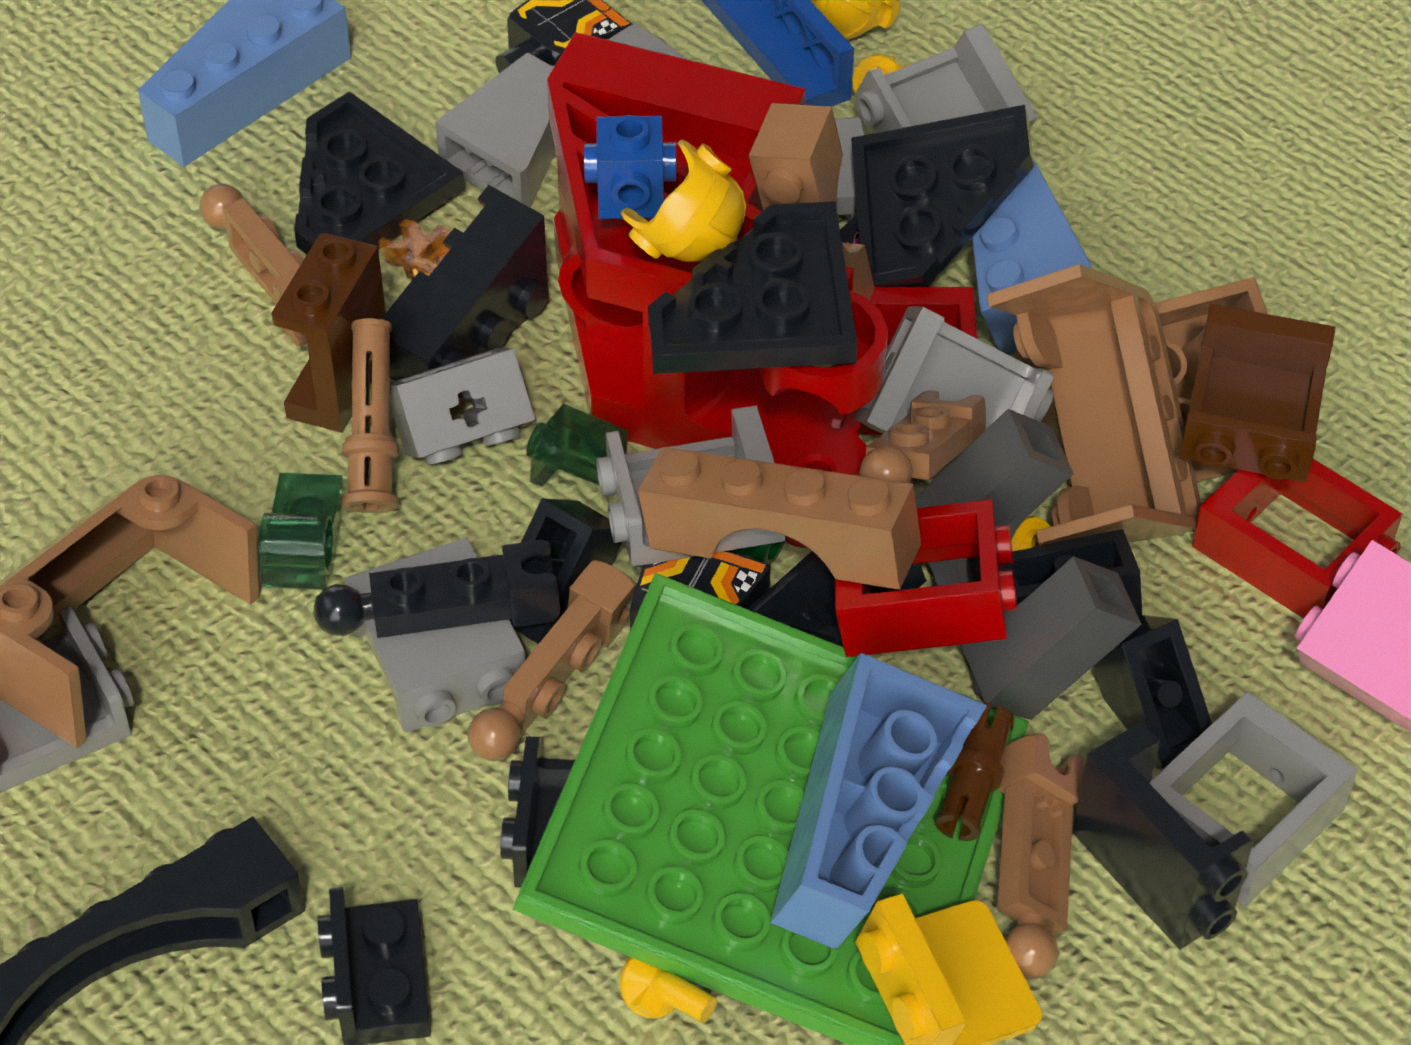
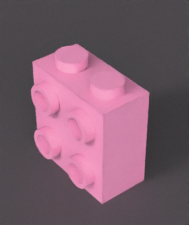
M1372 540L1361 556L1353 552L1343 562L1333 580V586L1338 589L1325 608L1322 609L1319 606H1314L1303 619L1295 635V639L1300 641V644L1297 646V652L1303 666L1411 733V563Z

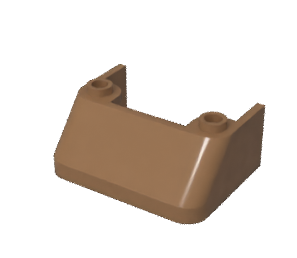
M1078 264L986 294L989 307L1016 315L1018 323L1014 325L1013 335L1021 356L1025 359L1030 358L1036 366L1047 369L1048 372L1054 374L1051 389L1054 393L1053 398L1066 459L1073 472V475L1070 477L1072 486L1064 488L1059 492L1057 504L1052 507L1054 526L1036 531L1038 543L1047 545L1120 529L1124 530L1128 542L1172 536L1195 530L1201 500L1192 460L1179 458L1185 428L1160 316L1149 292L1138 285Z
M154 475L144 478L91 511L0 580V699L75 748L80 747L87 740L79 667L37 641L40 636L60 621L58 611L68 606L75 610L154 547L251 605L259 598L256 524L184 481L166 475Z

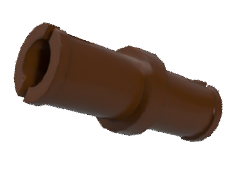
M983 703L987 705L984 712L970 731L963 744L964 747L948 771L951 781L941 811L935 821L937 829L947 837L953 838L959 816L962 815L961 823H963L959 841L977 839L990 793L997 790L1001 784L1004 770L1000 762L1010 731L1014 727L1015 718L1009 710L998 705L992 727L989 728V721L987 719L992 703Z

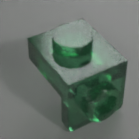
M563 403L547 423L540 422L537 424L530 435L526 448L527 456L532 458L530 482L542 487L557 469H560L599 485L596 458L607 457L605 433L619 431L624 454H627L628 430Z

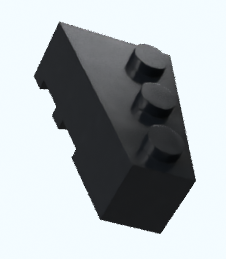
M491 185L485 188L477 198L484 208L464 233L455 227L443 241L445 247L450 249L429 276L419 271L381 318L391 323L390 378L396 381L501 348L512 332L528 318L537 316L543 310L547 301H549L544 215Z

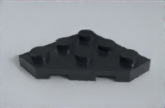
M349 91L306 119L305 156L302 157L299 182L298 214H296L294 227L296 247L307 255L318 236L322 233L379 247L464 190V174L460 169Z
M1025 104L851 137L859 243L865 245L874 286L928 287L1032 170L1034 160L1029 117Z
M836 202L769 205L753 218V229L735 244L730 243L723 249L715 250L692 269V279L676 293L671 295L665 291L648 305V329L653 374L857 363L858 343Z

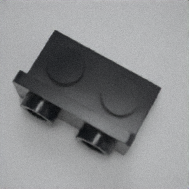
M330 888V914L317 916L321 958H334L335 976L321 977L325 1020L339 1019L343 1045H366L431 1037L418 899L347 907L344 888Z

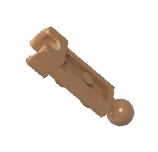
M227 184L212 185L203 193L200 200L199 210L204 221L214 228L227 230L230 250L273 302L277 304L303 262L301 255L295 249L289 251L280 242L277 230L269 217L266 215L259 217L243 198L239 190ZM282 328L295 345L307 344L304 334Z
M938 391L922 392L911 401L910 414L897 424L891 426L888 431L866 447V456L862 461L859 471L860 476L909 484L911 478L931 479L985 431L986 405L984 397L971 395L959 401H945L939 399Z
M592 560L570 586L567 610L504 686L501 706L499 708L484 709L474 716L468 728V741L472 750L480 758L489 761L505 760L515 752L521 741V734L523 735L538 715L545 719L552 714L564 694L566 688L564 683L575 669L581 673L584 672L594 661L601 645L608 648L629 622L630 609L625 607V605L634 594L637 585L635 581L605 562Z
M1042 733L1019 738L1005 747L1000 762L1003 766L1004 775L997 789L1005 794L997 910L1018 921V926L1006 935L1005 940L1025 979L1028 980L1043 978L1055 968L1059 950L1057 940L1053 935L1067 930L1073 820L1072 805L1078 803L1084 773V763L1079 755L1069 757L1066 763L1061 766L1053 767L1049 757V741Z

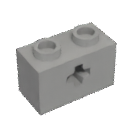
M496 348L390 382V407L405 455L417 458L425 456L427 465L440 463L462 455L463 452L460 444L483 437L485 446L518 437L520 435L518 425L535 420L514 348ZM459 398L471 399L473 408L464 411V419L451 417L449 408L459 404Z

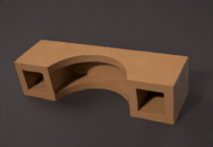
M771 103L749 154L763 210L769 205L832 201L836 202L837 208V188L843 151L832 107ZM842 243L845 266L854 268L853 292L866 297L870 301L875 286L865 245Z
M662 447L637 490L650 549L711 559L720 541L725 536L745 529L769 530L791 537L808 547L822 559L835 579L900 590L921 545L914 486L909 483Z

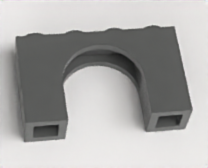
M1007 409L915 497L916 508L992 499L996 526L1009 524L1012 539L1021 523L1073 475V472L1051 426ZM979 556L929 562L935 577L934 586L981 581ZM1073 556L1032 594L1017 604V610L1005 611L1007 639L959 644V647L966 655L975 678L974 687L980 699L984 703H992V708L997 709L998 705L1014 715L1032 720L1141 625V622L1117 572Z

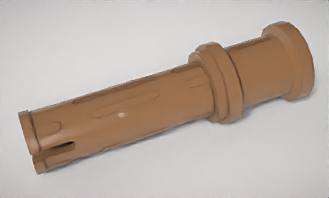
M366 318L355 320L351 323L353 332L351 381L352 435L346 437L345 442L342 444V455L348 458V493L342 495L341 507L352 512L382 513L398 508V497L392 494V459L398 457L399 445L393 436H389L391 323L383 319ZM372 361V404L370 405V362ZM372 424V433H369L370 425ZM371 467V484L369 486V471Z

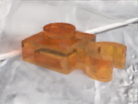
M403 220L398 224L403 240L394 242L382 238L378 241L385 261L392 266H403L406 277L413 280L419 271L429 276L450 249L445 247L443 241L452 230L438 225L427 235L422 233L421 227L417 222Z

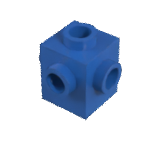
M626 115L597 117V144H584L585 183H598L599 219L623 218L620 212L624 208L634 210L643 218H654L663 203V182L676 181L675 142H663L662 116Z

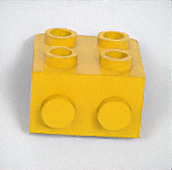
M903 894L876 902L855 944L905 1045H992L1031 1032L1037 1027L1042 1019V1010L986 904L978 900H972L915 918Z

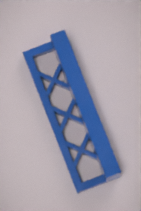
M701 0L772 81L806 89L805 105L833 107L851 100L854 48L810 0Z

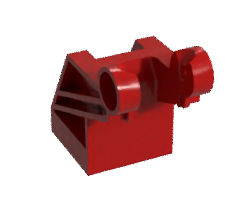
M575 32L547 78L549 122L557 154L559 210L554 217L555 254L559 269L558 283L566 303L592 431L603 435L607 432L619 431L621 440L659 449L732 437L731 409L757 405L775 464L860 476L859 471L862 461L866 456L867 445L859 438L863 424L853 418L857 409L870 403L882 388L886 363L888 327L882 312L866 297L853 292L854 268L846 266L858 343L857 363L835 364L831 368L809 365L653 374L648 329V305L665 291L671 295L676 293L692 279V269L700 262H682L672 257L668 258L664 254L656 259L646 253L630 238L629 232L633 227L624 218L599 219L598 183H585L584 144H597V117L626 115L662 116L663 142H675L676 181L663 182V201L685 180L689 172L687 159L682 149L677 145L679 140L687 141L696 149L702 143L708 145L714 154L732 169L729 172V176L736 180L743 191L746 203L745 217L737 240L733 243L735 244L753 229V218L763 211L749 154L771 103L805 105L806 89ZM644 218V219H646L647 221H650V220H652L653 218ZM786 536L785 542L795 547L808 548L795 539Z

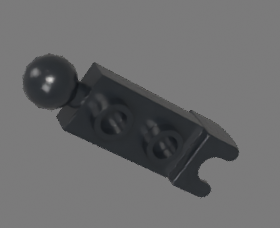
M546 540L507 544L502 546L503 555L468 558L459 561L369 573L371 592L360 594L358 590L348 585L334 584L325 588L316 597L313 615L321 630L331 635L342 637L355 632L363 624L364 620L369 619L375 620L377 638L512 619L514 627L554 622L560 618V603L557 578L553 574L550 543Z

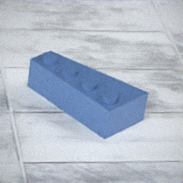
M229 0L138 89L147 140L185 167L351 59L345 7L335 0Z
M1035 161L1032 170L972 236L980 311L999 350L1012 355L1017 350L1013 335L1014 325L1018 323L1016 315L989 307L986 294L1078 264L1092 269L1093 267Z
M863 653L858 655L829 696L771 917V924L833 949H837L870 911L906 848L908 839L928 810L935 797V792L946 773L956 761L964 747L963 744L980 719L987 705Z

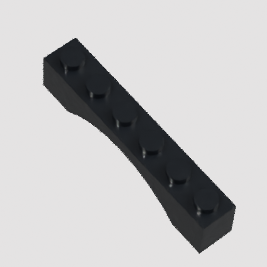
M253 816L233 828L218 831L203 846L172 864H164L153 869L143 881L110 900H103L93 904L80 918L47 937H40L30 941L15 956L1 963L0 1045H24L29 1036L59 1006L91 983L129 964L175 951L205 947L245 948L305 912L298 872Z

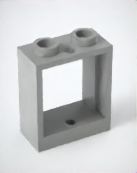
M1248 691L1149 782L1209 846H1217L1234 834L1183 797V795L1228 752L1299 802L1285 818L1251 849L1246 867L1248 876L1241 886L1237 900L1245 908L1346 809L1358 771L1357 768Z

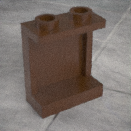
M327 233L320 234L273 309L271 315L274 326L304 334L309 353V360L284 400L286 418L343 433L352 417L351 381L353 350L351 323L355 320L366 318L381 319L386 313L378 246ZM372 361L370 362V384L372 382Z
M1210 304L1179 458L1201 462L1211 467L1223 466L1260 473L1274 479H1291L1307 482L1317 443L1316 431L1336 326Z

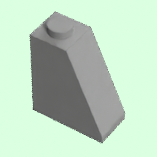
M527 52L435 122L438 155L460 169L464 174V179L484 191L488 185H491L531 208L556 153L549 122L547 78L554 66Z

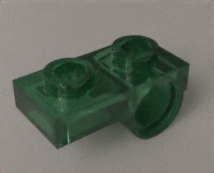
M279 473L272 513L263 514L259 532V562L263 587L321 590L328 587L342 509L341 498L344 495L342 475Z

